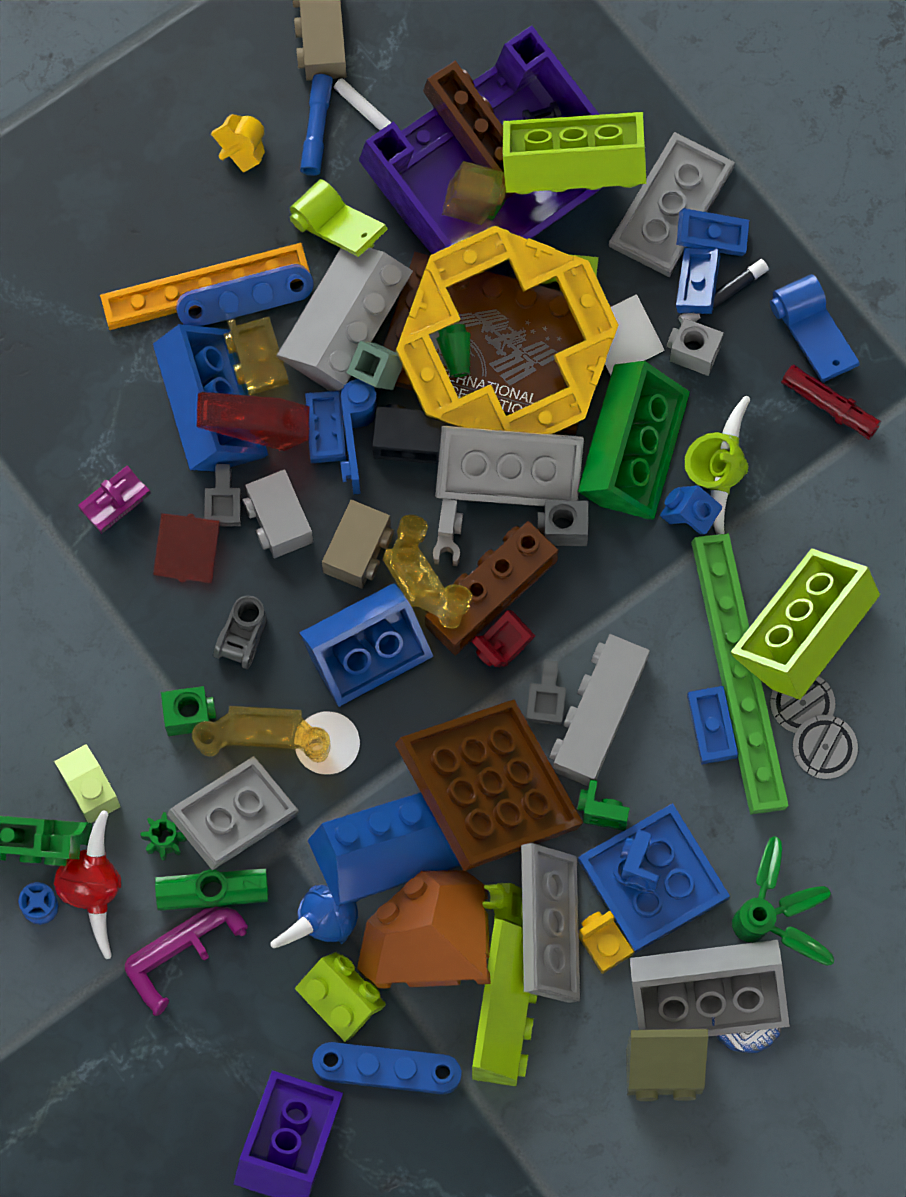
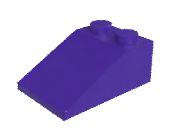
M272 1070L239 1159L234 1185L271 1197H309L343 1093Z

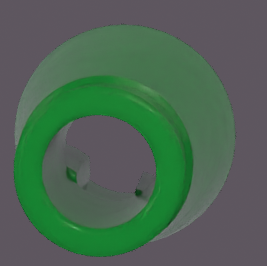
M453 324L439 330V337L436 338V341L449 371L450 378L470 375L471 333L467 332L466 325Z

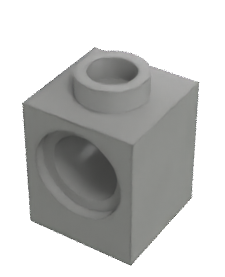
M684 318L680 329L673 328L667 343V347L671 349L670 362L709 376L722 344L723 332ZM693 341L699 343L702 348L690 350L685 344Z

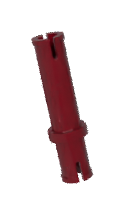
M794 364L787 370L781 381L783 385L799 393L802 397L835 417V422L840 425L844 423L867 440L874 436L881 424V420L858 407L855 400L852 398L847 400Z

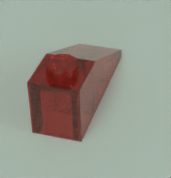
M200 392L197 398V427L285 451L309 440L310 406L282 398Z

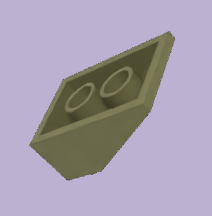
M708 1029L631 1030L626 1048L627 1095H636L637 1101L658 1100V1095H673V1099L678 1101L695 1100L696 1094H702L705 1088Z

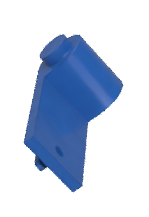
M813 274L773 291V299L770 300V306L775 317L783 319L822 383L859 366V360L828 313L824 291Z
M359 379L349 381L341 391V407L348 461L340 462L343 482H347L346 479H351L353 495L360 494V484L352 428L369 425L374 421L377 411L374 387Z

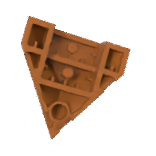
M464 870L421 871L414 878L410 879L388 902L381 905L377 912L367 920L357 966L358 971L377 988H390L392 983H407L409 987L460 985L461 980H475L477 984H491L490 972L487 969V958L490 957L488 914L482 905L488 899V890L484 889V884Z

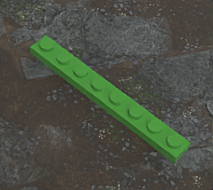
M729 533L695 537L691 543L722 686H724L749 812L752 815L785 810L789 805L762 682L731 654L733 648L749 629V623Z

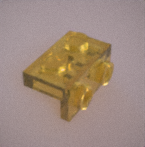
M265 317L237 326L234 319L227 321L229 332L224 334V339L229 354L236 353L239 362L233 365L238 385L245 384L248 395L289 384L284 363L276 357L279 347L270 318Z

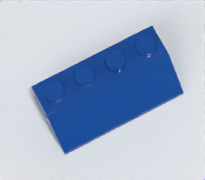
M178 324L153 343L189 469L215 472L216 464H230V467L265 458L268 452L231 330Z
M421 792L324 822L308 839V843L337 906L405 885L421 871L450 870L461 866Z

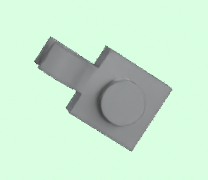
M443 499L438 541L433 550L434 564H439L441 553L446 551L453 554V566H457L460 562V549L453 542L454 534H461L463 513L457 512V500Z

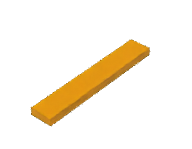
M297 243L101 294L100 297L109 330L177 313V301L187 291L291 264L302 265L308 271L309 267L302 243ZM294 279V280L291 281V283L297 282V281H301V280H300V279ZM194 305L190 307V309L198 308L200 306Z

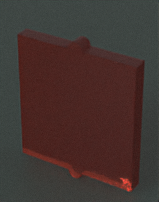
M161 513L153 575L179 578V581L182 583L186 582V580L212 583L220 521L195 518V515L191 513L187 516Z

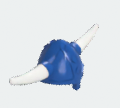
M315 885L311 887L299 905L297 911L298 921L271 942V947L277 948L289 944L308 934L324 942L339 941L343 944L355 928L358 919L356 902L359 900L337 906L328 885Z

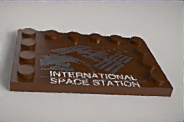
M414 251L409 267L413 272L401 291L383 346L391 351L396 352L398 342L427 266L429 255ZM483 271L446 288L461 319L455 324H465L467 332L471 333V374L460 378H450L449 371L436 341V338L439 337L438 331L429 336L458 398L491 384L507 416L568 388L554 355L585 340L561 291L537 285L523 292L517 279L488 271ZM402 367L395 386L414 391ZM580 422L559 432L576 436Z

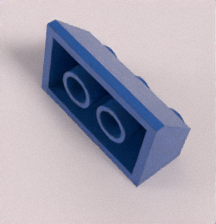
M395 583L299 632L312 662L338 707L434 657L409 599Z

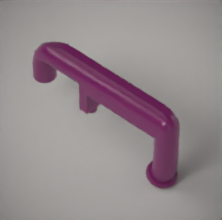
M229 907L204 909L132 954L126 960V974L143 1001L153 1011L154 1016L160 1015L165 1010L169 999L167 997L163 998L158 993L147 973L191 945L194 946L202 960H207L209 955L198 938L225 921L235 936H245L249 926L236 910Z

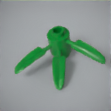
M773 836L765 847L756 878L757 885L761 886L758 898L747 900L735 913L732 919L733 931L738 938L749 943L760 941L770 931L782 937L781 942L785 946L814 961L831 966L834 963L832 953L818 941L794 927H787L784 931L774 926L777 915L783 913L786 917H791L827 900L831 892L825 886L808 888L781 898L779 900L780 907L774 909L771 903L765 900L767 889H774L778 880L782 859V842L778 837Z

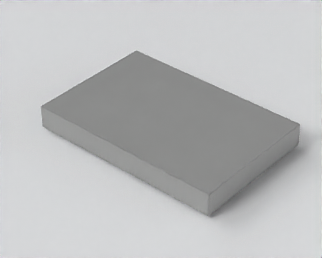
M253 756L172 807L167 815L213 871L296 817L299 810Z

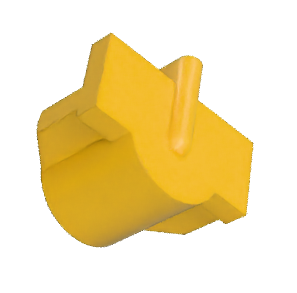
M231 114L226 118L223 125L211 133L213 138L223 148L219 153L220 160L230 156L243 173L261 162V158L265 153L262 143L264 127L256 118Z

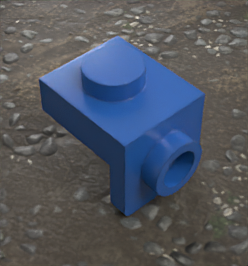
M698 485L678 487L666 497L664 502L666 506L659 516L669 524L687 523L699 534H706L721 512L722 505Z
M638 829L634 839L627 837L620 858L626 860L621 878L627 880L626 884L636 890L644 892L648 888L656 890L660 876L641 869L652 834Z

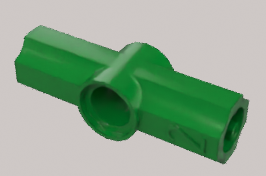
M266 868L228 872L212 871V869H209L200 874L155 877L158 911L199 907L208 909L223 907L224 905L269 902ZM216 882L222 886L220 893L214 897H207L202 893L203 888L208 883Z

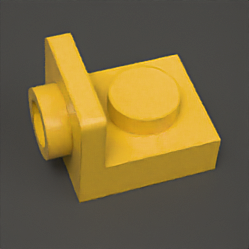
M600 911L590 915L582 921L583 928L579 930L580 941L602 974L634 954L633 949L615 924V917L611 911L604 915Z

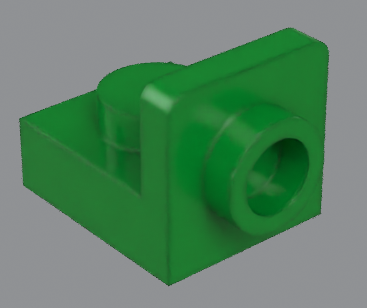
M590 779L589 789H581L577 808L579 811H584L583 823L625 831L630 808L624 807L622 802L614 799H602L601 802L594 801L598 781Z

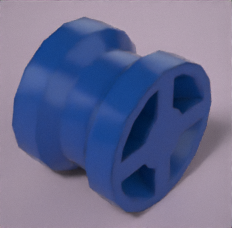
M40 882L31 883L24 887L19 895V907L26 919L33 924L41 925L48 923L56 916L59 907L58 900L48 885Z

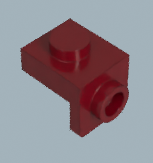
M507 610L483 636H476L472 642L478 648L476 653L484 663L489 666L501 667L507 666L534 639L535 634L512 610Z

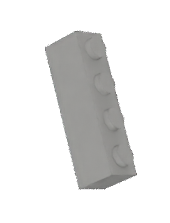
M609 634L605 644L598 643L591 660L592 663L596 664L592 676L584 675L577 694L582 696L578 708L570 707L563 725L569 729L564 740L557 738L549 757L555 760L553 765L555 773L588 787L590 779L597 780L646 666L650 650L612 634Z

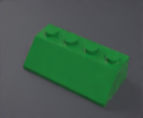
M646 361L614 364L578 492L601 507L645 519H654L690 391Z

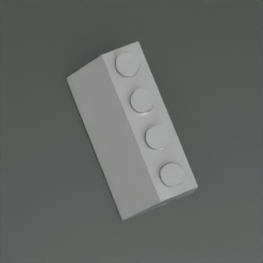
M340 248L276 357L327 390H341L351 377V375L347 374V370L359 342H372L413 271L383 251L368 248L357 257Z
M778 940L630 958L639 1030L708 1029L709 1037L790 1027ZM711 1017H715V1025H714V1026L712 1025V1018H711Z

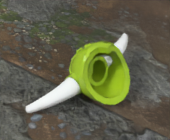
M748 396L743 397L732 411L722 433H708L697 438L689 446L685 455V470L689 478L697 485L710 489L711 497L722 505V510L713 523L716 535L724 534V514L730 487L736 485L748 472L747 460L739 447L740 426L745 410L750 402Z

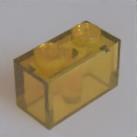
M463 161L449 181L442 215L482 225L489 215H494L497 205L501 206L506 192L505 185L501 184L504 172Z

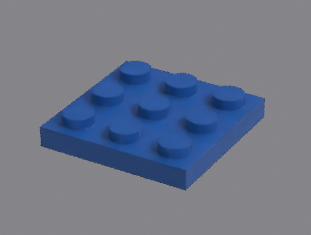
M673 803L578 857V862L607 910L611 911L614 915L615 923L633 949L634 954L730 898L729 893ZM638 829L652 834L641 869L660 876L656 890L649 888L646 892L636 890L626 884L627 880L621 878L622 869L626 860L620 858L627 837L634 839Z

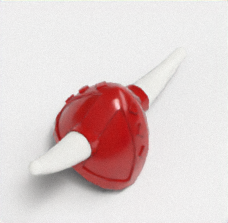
M102 811L93 826L87 850L80 851L79 859H67V866H59L55 874L54 886L56 894L63 902L77 908L87 909L99 948L104 958L110 959L112 954L107 935V904L114 899L119 888H121V876L113 864L106 858L104 835L108 812Z

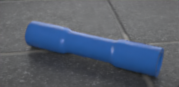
M316 74L312 79L309 121L301 159L300 171L303 174L312 176L321 173L325 122L332 91L333 78L325 74Z

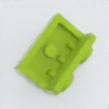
M337 952L322 957L294 988L344 1042L350 1040L374 1013L381 1011L386 1005L380 998L379 990L370 982L364 981L355 971L354 964L347 957Z

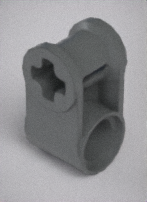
M247 595L236 600L225 627L217 639L213 657L220 659L223 656L241 663L242 668H250L267 622L264 606L258 598ZM254 609L259 612V615L252 622H244L240 619V616L245 610Z

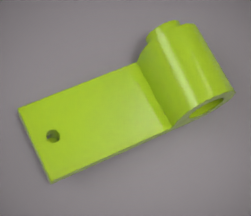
M321 179L290 207L292 213L290 220L297 229L302 232L308 230L357 257L368 248H373V243L388 230L385 224L345 205L337 191Z

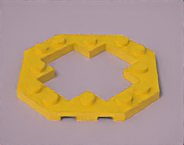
M493 226L430 255L398 342L396 353L425 415L457 427L554 434L585 419L619 324L588 260L571 256L555 250L551 246L529 238L520 237L510 233L508 230ZM509 260L523 292L552 278H556L585 341L554 355L568 388L506 416L491 384L458 398L429 335L461 320L446 288Z

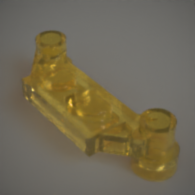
M405 515L401 518L398 526L396 543L393 549H386L383 561L411 607H420L438 616L439 622L447 628H457L460 625L463 614L469 610L473 595L469 589L461 585L452 584L446 588L443 587L418 547L419 543L425 539L428 530L427 522L416 515Z
M229 706L228 714L216 722H200L192 731L195 747L205 756L216 755L226 745L300 749L311 761L319 763L326 760L331 749L329 734L322 728L310 726L302 718V710ZM208 739L213 740V742L210 744H204V742ZM316 745L322 746L319 750L312 749Z

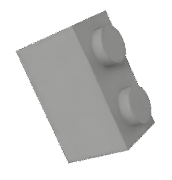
M285 469L245 485L247 497L242 500L249 518L256 517L261 527L256 530V534L263 550L270 548L273 558H277L313 543L312 530Z

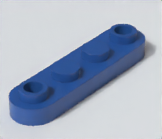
M291 264L187 291L178 299L176 310L183 324L201 327L303 300L310 295L313 289V278L304 266ZM300 279L302 280V285L298 289L290 288L291 281ZM194 305L201 307V312L196 316L189 314L190 307Z
M328 1042L316 1049L312 1059L315 1073L319 1078L327 1082L435 1094L451 1093L461 1082V1067L453 1057L444 1054ZM328 1055H335L338 1058V1063L333 1067H328L324 1064V1059ZM446 1067L450 1071V1075L446 1079H439L435 1074L438 1068Z

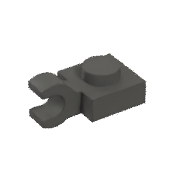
M216 464L215 488H205V526H241V489L231 488L232 469H230V464Z
M544 660L541 684L530 683L526 721L562 725L566 687L556 686L559 661Z

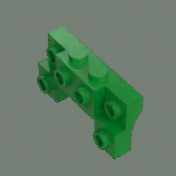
M0 816V860L6 861L7 854L20 855L19 862L41 863L42 857H45V865L67 866V859H79L80 844L88 845L92 832V823Z

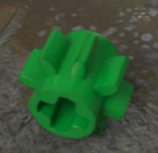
M163 812L161 819L156 821L148 818L149 832L144 831L140 833L142 840L151 841L146 847L147 854L150 855L156 850L160 853L162 861H165L167 854L172 852L180 855L179 842H185L187 838L182 832H177L179 830L174 822L172 823L168 820L166 812ZM162 831H169L170 836L166 837V842L160 843L158 837L162 836Z

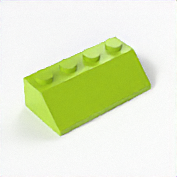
M643 112L503 121V165L506 193L529 194L533 191L546 190L563 192L567 189L577 188L597 190L608 186L631 188L639 184H647Z
M811 548L731 651L732 656L772 690L801 700L880 596L869 568Z
M495 919L487 967L490 972L491 984H485L472 1065V1080L517 1086L518 1076H526L528 1055L521 1053L523 1039L531 1040L534 1018L527 1017L529 1003L536 1004L537 995L524 992L523 927L504 920Z

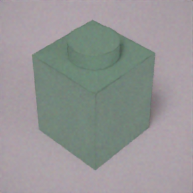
M360 341L347 374L376 388L393 390L403 365L396 352L376 343Z

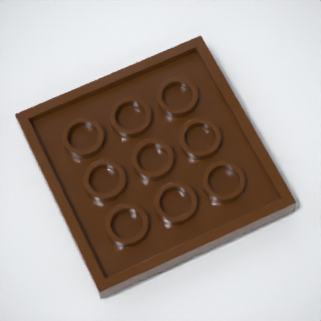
M514 699L400 737L395 743L464 871L521 851V845L529 843L540 844L575 831L583 824L581 817Z

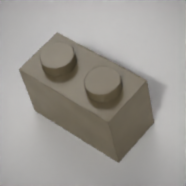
M350 500L322 560L323 573L363 589L366 580H373L377 573L380 560L376 558L381 548L387 549L392 540L394 529L391 528L390 515Z

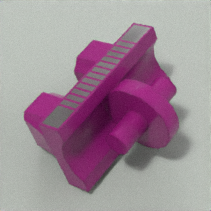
M127 465L110 480L103 481L100 484L101 487L82 501L78 507L102 534L147 498L151 492Z

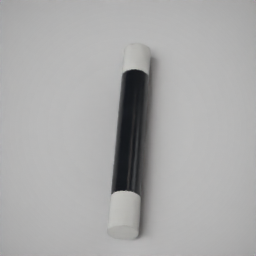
M760 259L715 291L713 309L766 273L769 268L765 261ZM683 313L678 319L681 324L684 318L696 322L706 314Z

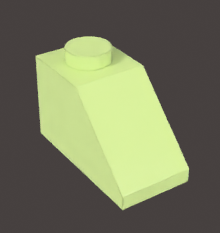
M87 744L54 761L87 823L96 821L102 811H107L109 814L121 807L115 792Z

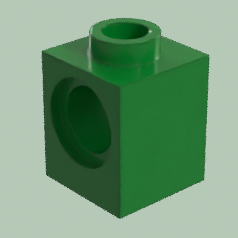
M204 686L161 692L164 723L168 736L211 731L210 719L216 718L214 697H207ZM192 704L199 707L197 714L192 717H184L180 714L182 708L186 705Z

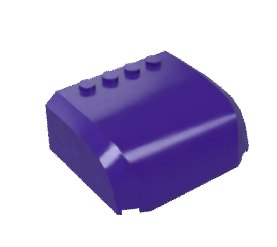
M532 25L505 43L495 66L473 81L474 87L482 97L489 101L495 116L502 125L503 121L523 120V110L528 109L532 112L546 108L554 101L557 102L562 117L600 115ZM435 108L402 131L393 121L365 141L359 158V162L431 254L493 226L508 230L510 233L520 237L532 239L602 189L589 190L577 188L567 189L563 192L546 190L533 191L529 194L516 193L506 200L496 217L491 221L451 197V195L484 179V176Z

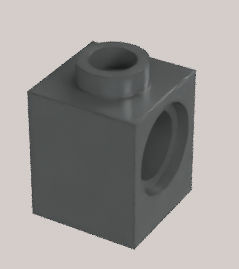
M545 500V512H538L537 530L544 534L554 546H587L588 501ZM559 518H566L572 525L561 529L556 527L553 522Z

